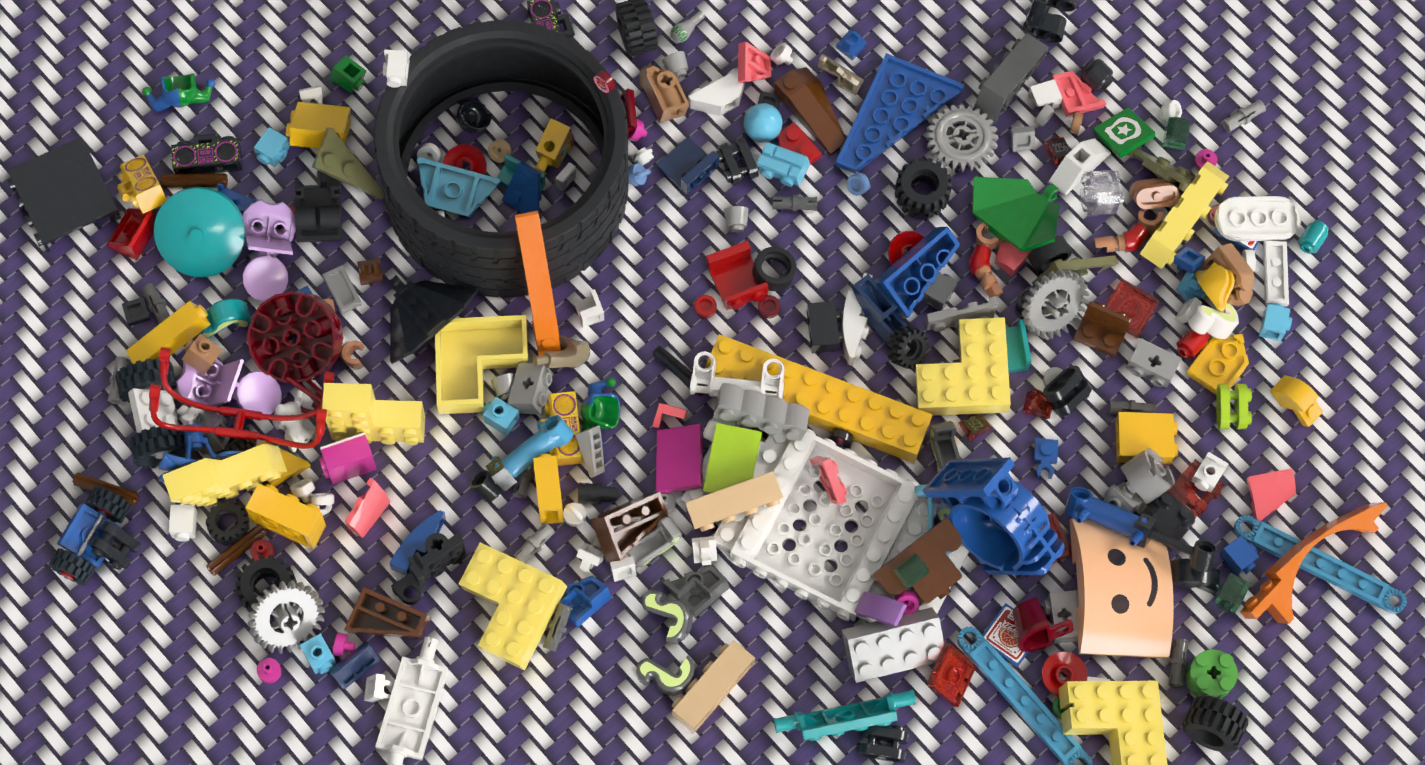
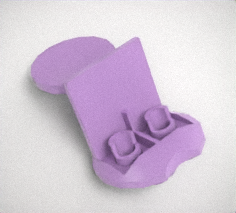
M260 199L250 204L242 215L245 223V242L248 250H256L257 257L251 259L245 266L243 285L247 293L254 299L266 301L275 294L283 293L286 289L288 272L284 264L275 256L276 253L293 255L290 242L294 238L296 226L295 216L291 208L284 202L271 204ZM257 222L259 226L255 227L253 224ZM277 225H283L282 229H276Z
M216 359L207 371L208 374L202 375L183 361V372L176 381L178 393L181 396L215 407L230 402L232 398L237 401L241 409L272 414L277 405L281 403L282 397L280 385L277 381L263 372L248 373L237 381L244 362L242 359L225 365Z

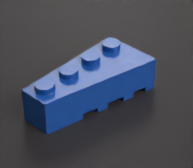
M936 227L874 280L898 306L895 312L901 318L910 317L915 305L922 300L930 284L934 283L939 271L945 267L960 246V243L948 227Z

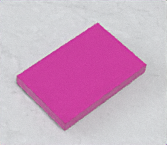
M694 424L657 430L656 492L667 494L703 488L702 425Z

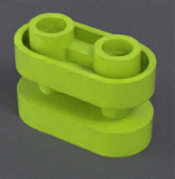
M1228 384L1217 385L1216 422L1219 430L1229 429L1230 423L1235 422L1236 429H1247L1248 425H1251L1252 414L1251 411H1248V402H1251L1252 391L1251 388L1247 387V384H1236L1234 391H1230ZM1230 400H1234V413H1230Z

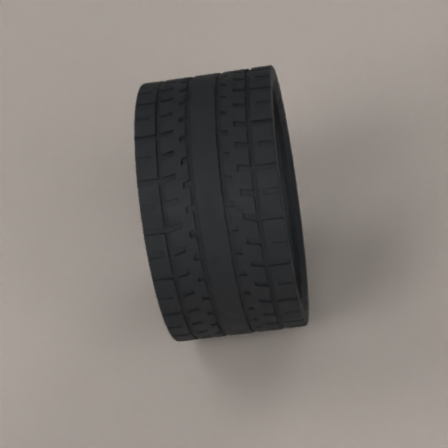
M504 20L468 24L466 27H458L427 42V45L416 50L409 58L407 86L393 88L387 85L378 106L379 113L376 114L374 125L375 157L387 213L393 230L404 249L410 253V256L421 267H425L428 273L446 284L477 288L479 290L477 295L489 297H520L529 295L517 231L488 232L452 222L429 207L413 189L407 178L409 162L418 140L428 126L444 111L457 103L477 95L490 92L517 91L544 97L566 108L590 131L601 152L602 159L598 171L585 193L566 211L540 224L551 288L558 287L562 283L578 276L582 270L585 271L602 255L609 246V241L613 240L623 219L626 209L625 204H627L628 124L625 107L616 84L615 88L606 94L593 81V76L600 70L607 72L604 66L588 50H584L582 45L566 37V35L553 29H546V27L512 20H509V22Z

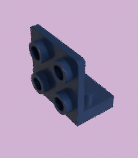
M687 137L657 163V167L688 195L719 168V156L714 151L707 155Z

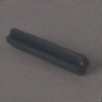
M658 346L653 351V356L690 388L693 373L665 348ZM698 384V386H708L705 384ZM696 393V394H698L699 396H703L705 393Z

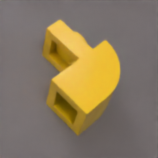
M1284 375L1270 390L1280 407L1292 409L1303 426L1310 427L1323 413L1316 401L1319 396L1309 385L1300 379Z

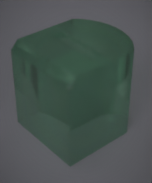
M1169 117L1165 126L1162 146L1184 150L1188 140L1190 121L1180 117Z
M915 553L894 569L893 572L903 585L909 589L930 573V570Z

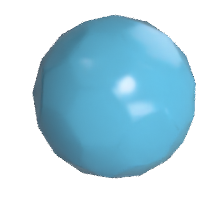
M767 103L752 106L746 112L743 122L747 135L752 140L760 143L775 139L779 135L783 124L779 111L773 105Z

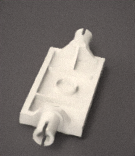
M424 637L420 655L416 659L406 657L401 659L375 746L376 749L390 753L387 765H402L405 757L418 760L423 759L449 671L448 668L434 664L433 658L439 643L437 639L432 638L430 640V637Z

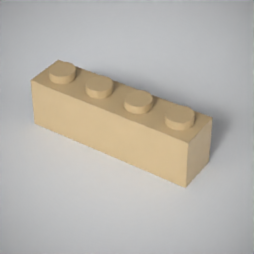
M772 471L686 502V506L694 528H700L701 532L714 528V522L722 520L723 524L736 520L735 515L744 512L745 516L758 512L757 507L766 504L767 508L781 504L779 499L784 497L776 474Z
M734 640L730 645L726 643L719 650V657L715 662L710 661L702 671L704 674L699 680L695 678L687 687L689 692L684 697L679 696L672 704L674 708L672 716L693 734L755 664V657Z

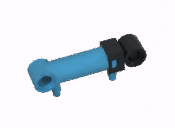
M552 415L544 422L539 421L537 423L539 430L537 433L502 460L499 456H494L492 462L486 465L487 470L479 471L472 477L470 486L485 502L495 500L500 495L502 489L505 492L516 484V477L534 464L533 458H538L541 454H547L554 447H562L572 439L573 431L559 415Z

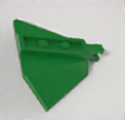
M974 177L972 214L988 226V231L1002 242L1008 241L1021 252H1026L1055 242L1060 204L1050 202L1057 199L1055 192H1058V187L1050 184L1039 195L1028 179Z

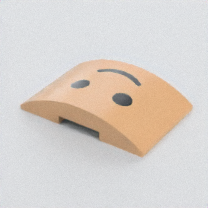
M1071 518L1072 562L1076 564L1079 606L1076 608L1079 654L1169 658L1173 631V583L1167 547L1153 539L1150 540L1145 548L1137 545L1131 546L1129 544L1130 537L1088 519L1077 523L1075 518Z

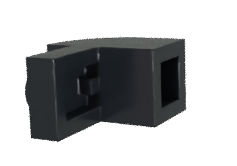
M1190 558L1170 561L1174 587L1181 590L1196 587L1211 594L1218 593L1220 570L1212 567L1209 572L1196 571L1189 566Z

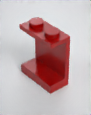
M748 240L706 256L707 269L726 311L732 308L734 310L739 309L751 301H761L768 295L767 282L758 285L752 275L754 261L751 257V247Z

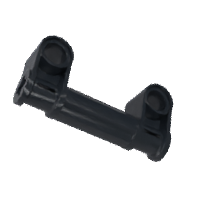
M1033 0L1026 16V21L1023 24L1024 33L1051 43L1061 42L1067 20L1061 15L1048 12L1050 7L1066 12L1074 11L1077 0Z

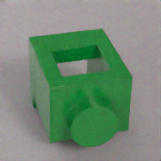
M345 55L333 67L328 81L331 83L334 81L349 93L354 89L359 91L365 84L364 76L367 70Z

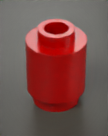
M1190 328L1176 343L1178 353L1184 358H1194L1208 343L1210 335L1207 332L1199 334Z

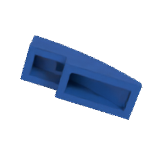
M440 510L428 517L405 538L390 561L391 570L405 576L410 573L409 565L411 564L408 558L410 556L414 557L416 552L421 557L427 554L425 547L426 539L431 534L440 532L446 520L445 512Z

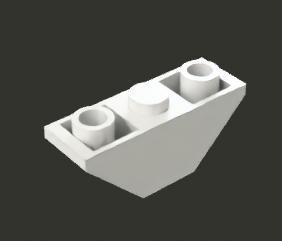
M738 68L732 69L721 79L716 78L712 80L708 86L692 91L688 96L689 108L721 116L738 107L745 82H738Z
M1095 138L1082 141L1065 156L1049 180V183L1058 187V190L1066 196L1103 162L1111 152Z

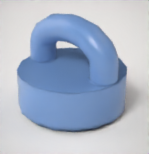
M640 163L630 165L628 167V180L631 185L640 186L645 184L647 175L651 174V170L645 169Z
M855 173L847 179V188L855 196H860L871 188L868 177L863 173Z

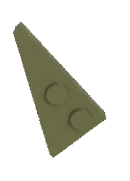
M326 128L312 168L380 200L384 199L383 190L333 128Z
M1138 148L1127 154L1131 158L1142 161L1143 166L1166 181L1175 182L1177 180L1181 183L1179 189L1184 192L1194 177L1190 175L1189 170L1180 166L1176 168L1170 165L1171 162L1160 156L1156 158Z
M1115 255L1087 259L1076 257L1069 261L1055 260L1050 263V267L1037 277L1032 284L1034 285L1036 281H1041V277L1044 275L1048 277L1049 272L1052 271L1056 273L1060 269L1062 271L1070 270L1071 272H1076L1081 277L1088 274L1087 269L1100 267L1103 270L1117 265L1118 261Z

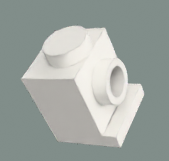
M384 50L386 62L383 64V76H387V85L393 88L407 86L410 62L408 51Z
M1208 452L1191 481L1195 483L1198 489L1211 493L1228 463Z

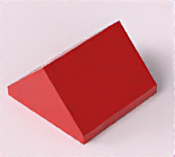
M128 208L106 246L134 260H138L154 233L155 212L150 210L143 214L140 208Z

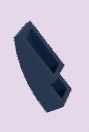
M869 274L852 286L862 311L886 344L892 341L889 337L891 334L895 335V329L900 330V326H908L895 312L898 306Z

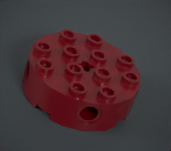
M301 291L275 294L261 303L255 311L256 314L252 318L251 326H249L247 333L249 352L258 368L275 380L289 383L286 380L287 376L298 383L316 380L325 371H330L339 358L344 339L341 321L332 306L319 296ZM297 334L298 338L294 341L293 337Z

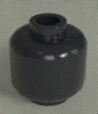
M1092 58L1081 69V80L1093 91H1097L1100 88L1105 90L1113 82L1110 79L1113 75V70L1102 59L1094 60Z

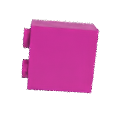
M365 432L320 447L323 457L319 458L323 473L326 479H331L333 485L377 470Z

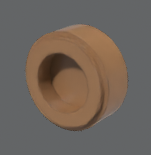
M1074 113L1070 127L1072 134H1079L1083 113Z

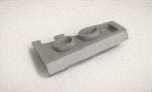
M997 297L988 298L989 303L978 305L977 302L968 303V306H965L962 310L952 307L929 313L925 320L926 330L939 332L948 327L958 328L959 319L994 318L998 306Z

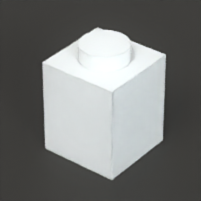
M170 505L169 533L171 537L182 542L189 541V538H196L197 510L195 506Z

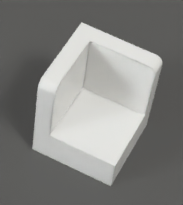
M1055 79L1030 86L1028 98H1034L1038 107L1047 104L1054 109L1060 107L1062 96Z
M595 289L590 291L591 297L574 303L583 328L604 321V311Z

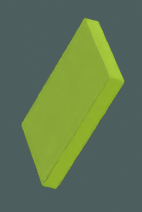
M716 423L703 487L704 492L714 493L753 479L762 436L761 431Z

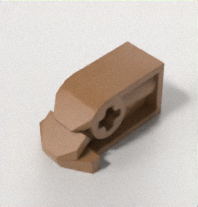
M656 66L643 67L639 73L641 89L644 88L659 123L685 116L689 103L675 74L669 70L659 69Z
M1232 243L1218 246L1204 261L1202 266L1206 270L1215 262L1230 270L1234 275L1235 281L1227 303L1238 307L1248 304L1253 295V270Z

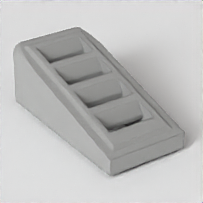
M600 426L575 434L590 478L605 472Z

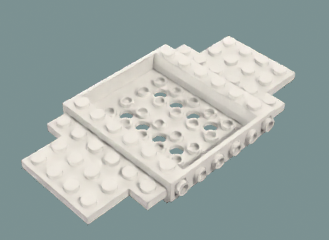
M808 428L801 441H791L780 434H769L765 443L760 441L753 478L774 471L784 498L779 499L781 504L767 508L766 504L757 507L758 512L747 516H745L744 512L735 515L736 520L723 524V521L720 520L721 524L713 537L716 539V545L730 552V559H732L736 566L740 568L747 567L753 570L756 576L763 579L767 577L773 580L776 586L795 591V595L801 599L807 600L809 598L815 601L819 608L823 610L830 609L836 612V615L843 620L849 621L850 619L855 621L859 617L869 623L877 621L876 619L861 617L854 611L864 591L895 599V596L885 595L870 575L928 532V499L915 495L914 487L918 486V483L910 479L904 480L898 477L895 471L890 469L884 470L878 467L877 463L873 460H864L858 457L854 451L847 448L842 449L836 446L834 441L816 436L815 432ZM712 444L703 459V487ZM822 456L835 461L839 473H837L838 479L844 484L847 491L845 495L847 502L840 505L833 504L826 490L824 492H817L814 489V483L820 481L819 476H821L817 464L812 466L811 458ZM703 488L687 490L681 499V503L686 505V502L711 493L704 492ZM807 500L814 501L817 505L816 510L813 512L806 511L803 507L804 502ZM857 502H865L868 505V510L865 513L857 512L855 509ZM934 503V517L936 515V507L938 505L936 503ZM796 520H802L806 523V529L800 532L796 531L793 528V523ZM848 521L856 522L858 525L857 531L853 533L846 531L845 523ZM787 539H791L795 542L796 547L792 551H786L782 543ZM842 540L847 543L848 548L845 552H838L835 550L834 544ZM961 543L958 550L949 554L948 557L958 570H960L969 551ZM826 561H835L837 569L834 572L826 571L824 568ZM946 596L941 600L939 597H936L926 605H921L919 602V607L916 611L933 607L938 614Z

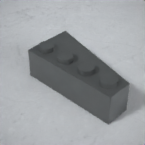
M1028 33L1022 39L1018 38L1012 46V51H1007L1002 57L1001 64H996L989 74L990 77L988 79L985 77L978 87L980 93L973 111L977 108L981 109L980 115L987 113L986 120H993L992 125H995L1001 110L1004 112L1007 109L1014 94L1017 95L1025 81L1029 80L1041 64L1049 47Z

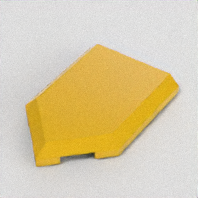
M1243 334L1233 335L1226 339L1211 338L1186 371L1187 375L1215 395L1218 384H1228L1229 389H1231L1249 364L1244 347Z

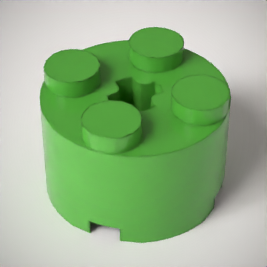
M1215 649L1206 650L1199 653L1189 665L1185 676L1186 685L1196 697L1205 695L1222 699L1236 684L1238 670L1230 654ZM1208 673H1212V675L1215 676V679H1212V676Z

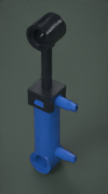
M1073 487L1070 490L1065 513L1075 518L1077 523H1081L1085 519L1091 520L1130 537L1129 544L1131 546L1137 545L1145 548L1150 540L1153 539L1190 555L1189 566L1199 572H1209L1211 570L1218 550L1214 543L1207 540H1197L1194 547L1155 531L1158 519L1144 513L1141 516L1130 513L1093 497L1092 493L1086 488Z

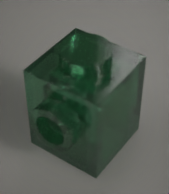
M1229 573L1214 603L1218 604V607L1225 612L1235 613L1240 607L1251 583Z

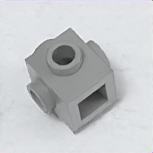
M1126 482L1118 486L1113 484L1105 492L1106 498L1103 500L1133 514L1144 502L1137 493L1133 494L1129 491Z

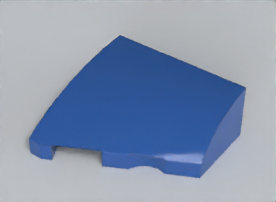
M592 575L578 583L567 584V588L559 603L573 608L568 620L578 628L612 597L608 587Z

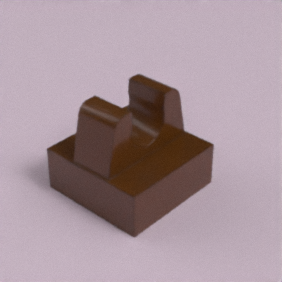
M379 258L357 262L361 286L383 282Z

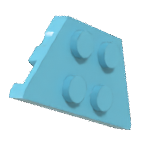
M420 157L417 158L424 200L432 208L470 218L501 183V179Z

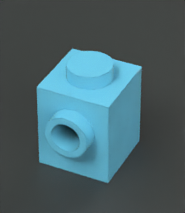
M269 127L254 147L256 158L264 165L270 164L276 167L279 162L286 158L290 145L287 137Z
M1277 303L1268 304L1263 312L1259 336L1281 341L1286 330L1289 331L1291 327L1290 309L1284 308L1283 305Z
M495 397L492 402L489 401L482 411L484 413V422L508 436L520 419L519 410L498 397Z
M321 633L300 644L301 650L315 675L328 672L336 664Z

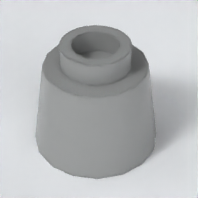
M684 51L672 53L662 59L665 68L674 73L677 79L687 75L689 68Z
M732 206L724 209L727 228L731 232L740 233L744 231V228L747 227L749 208Z
M515 373L503 374L491 379L497 397L502 398V401H508Z

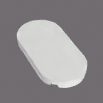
M1281 196L1231 197L1217 207L1214 221L1220 234L1231 241H1283L1291 238L1299 229L1301 214L1296 205H1293L1289 202V199Z

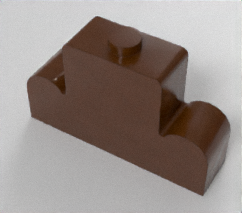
M945 518L870 576L885 595L896 596L902 593L907 585L910 591L916 593L921 605L930 603L936 597H939L941 600L951 592L949 587L962 578L960 571L947 556V554L958 550L961 546V535L950 520Z

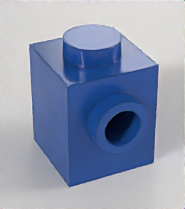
M1242 535L1226 546L1220 553V557L1236 576L1243 572L1245 574L1251 572L1257 566L1255 562L1259 558L1255 546L1248 543Z

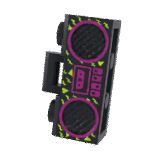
M554 0L527 1L531 23L544 26L549 30L553 29L566 35L568 38L575 35L570 16L568 14L558 16L561 14L558 2H554ZM563 23L565 31L561 32L559 24Z
M212 133L194 135V143L179 141L177 144L171 145L174 174H213L243 170L241 145L238 138L225 136L221 140H217V134Z

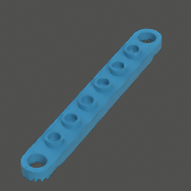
M1249 515L1239 517L1234 524V532L1238 537L1242 535L1247 542L1279 558L1300 542V540ZM1240 523H1249L1252 526V531L1244 533L1240 529ZM1313 547L1300 564L1299 568L1391 614L1400 613L1407 604V598L1402 591ZM1390 596H1395L1400 600L1399 607L1390 605L1388 601Z
M963 628L957 636L959 647L1063 765H1074V760L1080 758L1085 761L1086 765H1092L1091 757L1081 748L1072 735H1063L1062 724L976 628ZM964 634H972L975 637V643L973 645L965 644L963 641Z

